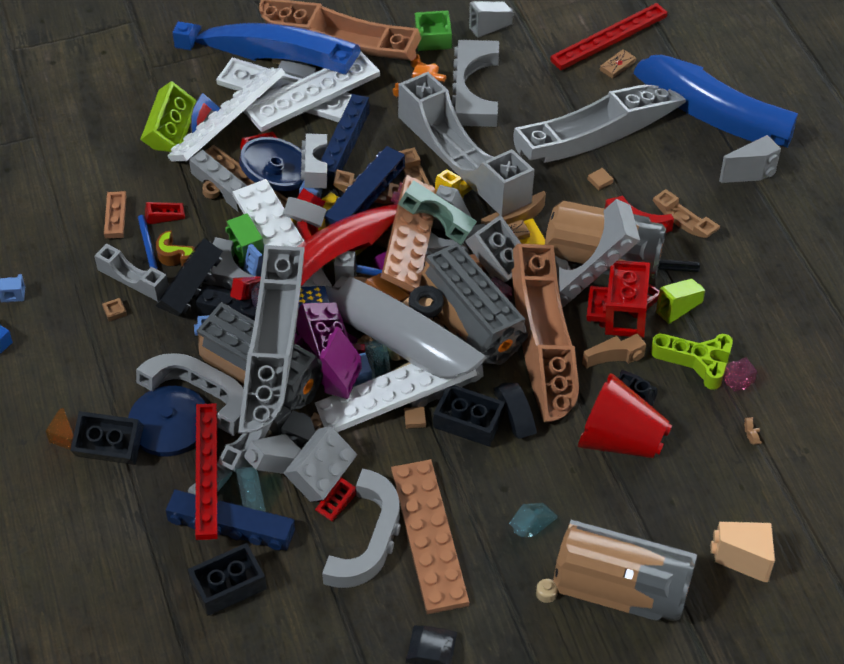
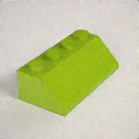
M171 81L158 91L140 140L154 150L172 152L171 149L175 145L181 144L187 135L191 123L192 110L197 100Z

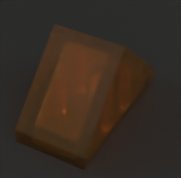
M61 408L46 429L49 443L70 450L74 435L65 410Z

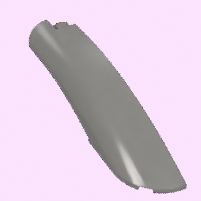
M639 85L610 91L605 97L567 115L545 122L514 128L515 148L519 155H526L529 160L540 158L544 163L582 154L617 141L646 127L684 104L686 99L673 90L669 89L667 91L656 85Z
M264 246L258 303L247 355L239 434L255 432L266 427L277 417L283 406L296 331L305 247Z
M342 275L332 288L327 285L325 286L329 303L337 302L344 323L365 333L409 361V363L436 377L453 379L458 374L464 372L468 374L479 367L487 358L484 354L429 318L351 276L347 278Z

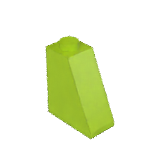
M693 279L663 286L659 291L656 313L670 324L701 304L704 299L705 290L701 284Z

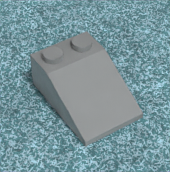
M766 135L725 155L719 181L721 183L759 181L773 176L776 172L781 148Z

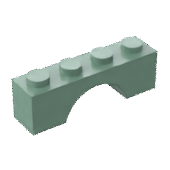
M414 180L398 203V205L412 214L427 213L436 217L443 224L446 236L460 245L463 244L477 222Z

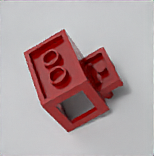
M617 260L610 266L608 287L590 286L587 321H598L600 327H605V335L631 337L638 333L640 337L644 338L650 263ZM614 311L638 313L637 329L613 327Z

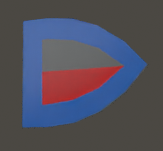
M201 93L192 110V133L197 130L196 127L200 123L206 122L209 119L208 116L211 113L221 109L204 93Z

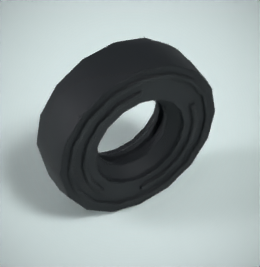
M425 285L415 288L410 293L409 307L425 317L432 318L442 311L444 299L439 289ZM428 297L433 299L434 303L431 306H422L419 304V300Z

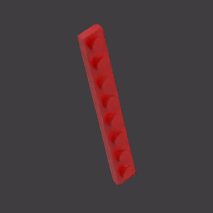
M656 3L552 55L550 61L561 71L666 18L668 12Z
M217 403L196 404V540L218 539Z

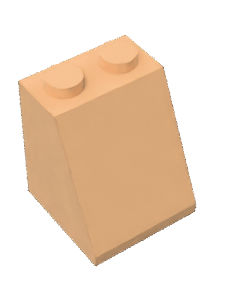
M719 522L717 530L713 532V541H711L710 546L711 554L715 556V562L762 582H768L775 562L771 523Z

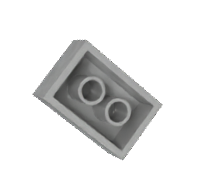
M499 215L465 240L497 286L512 278V269L514 268L513 248L518 243L521 244L502 216Z
M332 426L319 428L288 466L284 474L310 502L324 500L358 454Z

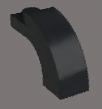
M502 383L498 387L493 388L497 399L505 402V411L509 419L511 432L517 439L536 434L535 422L529 403L519 384Z

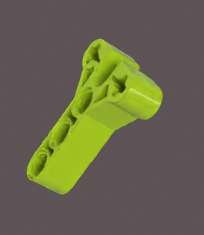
M660 333L653 338L651 354L656 359L693 368L704 380V385L708 389L715 390L722 384L733 340L727 334H719L715 339L697 343Z

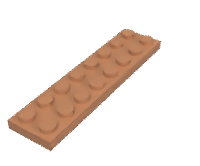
M406 175L403 180L398 203L413 180L435 194L437 191L434 187ZM397 205L380 278L410 292L419 287L434 216L427 213L412 214L400 205Z
M432 460L391 467L426 613L431 614L469 606L467 591Z

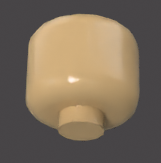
M542 579L539 581L536 588L537 598L544 603H549L556 599L558 590L553 580Z

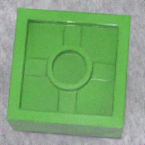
M449 11L415 13V28L419 29L421 36L417 46L418 51L452 49Z
M248 213L227 221L225 230L227 234L229 233V240L234 243V250L239 259L240 267L243 266L244 268L248 245H254L262 256L264 255L263 238Z

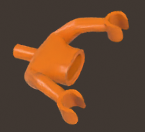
M418 54L414 60H410L411 66L415 68L412 78L429 72L438 81H446V75L437 74L439 70L438 65L434 63L427 65L421 62ZM396 83L395 88L392 89L396 97H398L399 83Z

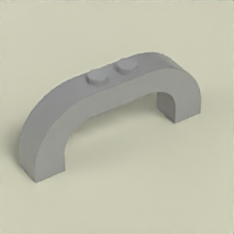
M176 353L155 356L145 361L136 369L137 384L152 392L167 380L181 379L219 398L226 405L217 413V427L233 436L239 431L243 387L226 373L192 356Z
M362 468L356 484L357 497L374 501L382 510L367 550L361 556L354 559H341L329 555L322 573L323 584L339 588H349L364 584L378 574L385 563L387 555L392 553L394 548L393 538L398 536L401 526L399 524V496L393 484L381 474Z

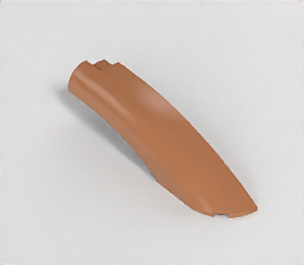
M261 0L259 5L262 18L269 24L303 28L358 44L361 52L365 55L403 60H414L417 56L415 50L421 40L418 28L384 25L357 19L323 7L319 3L291 0Z
M518 243L513 248L514 268L512 269L514 297L516 309L525 318L524 324L529 334L528 338L523 342L522 348L532 389L543 421L553 422L567 415L574 407L578 398L579 382L575 346H572L560 300L554 245Z

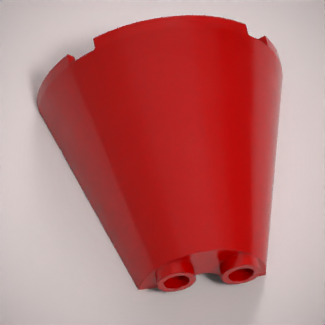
M610 373L588 417L578 447L654 458L655 453L659 455L664 443L661 442L663 435L668 436L672 425L669 424L670 421L618 377Z

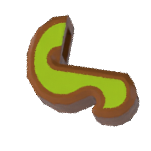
M172 230L160 234L156 241L157 257L162 264L167 266H174L180 263L183 266L194 250L193 246L173 245Z

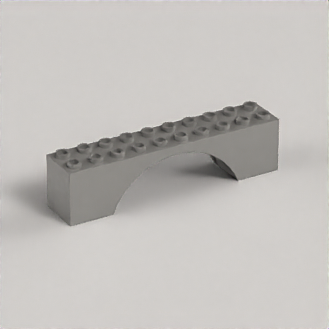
M429 72L399 83L398 117L499 215L503 217L532 203L534 169L513 149L495 157L482 151L463 129L452 106L449 91Z

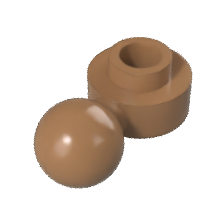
M206 181L203 184L202 193L205 197L214 199L221 194V191L211 181Z

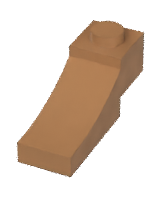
M638 333L622 341L615 336L585 350L582 363L586 368L610 361H626L629 364L643 358L646 343Z

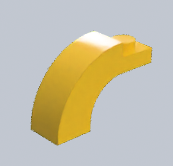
M448 169L436 177V191L439 185L458 189L463 199L464 195L472 190L460 176Z

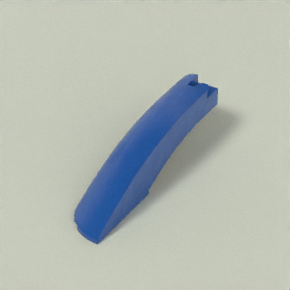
M241 23L218 26L202 32L195 38L197 43L254 61L256 58L293 60L316 65L345 75L361 53L358 44L303 28L268 23Z
M651 55L645 60L642 59L637 64L634 70L636 77L646 85H656L667 91L670 89L683 96L686 101L678 108L693 117L752 142L768 135L776 144L788 148L793 137L798 113L749 97L715 79L703 70L704 67L673 57Z

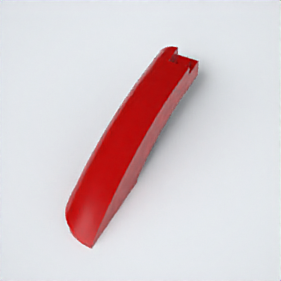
M398 204L373 208L346 217L323 228L297 247H305L301 286L322 266L340 254L371 246L394 222Z

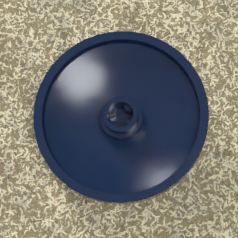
M260 137L248 141L243 146L239 157L240 167L253 182L257 183L267 179L271 188L275 191L296 190L303 183V180H301L302 150L294 144L278 138Z
M163 386L156 388L153 392L149 391L142 395L132 406L128 417L139 419L144 425L139 448L152 455L169 457L183 454L196 447V404H206L202 397L196 392L181 386Z

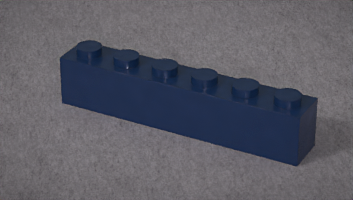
M352 94L321 159L322 162L327 163V185L334 186L337 169L343 171L370 113L369 97Z
M388 146L380 151L374 161L367 165L366 170L359 174L356 181L348 186L345 193L336 200L332 208L326 211L324 216L325 227L351 215L367 211L404 169L405 154Z
M174 490L166 508L168 521L175 525H186L195 530L196 495ZM217 500L218 535L229 536L234 540L249 541L254 545L269 546L274 550L281 549L287 551L295 531L294 519Z

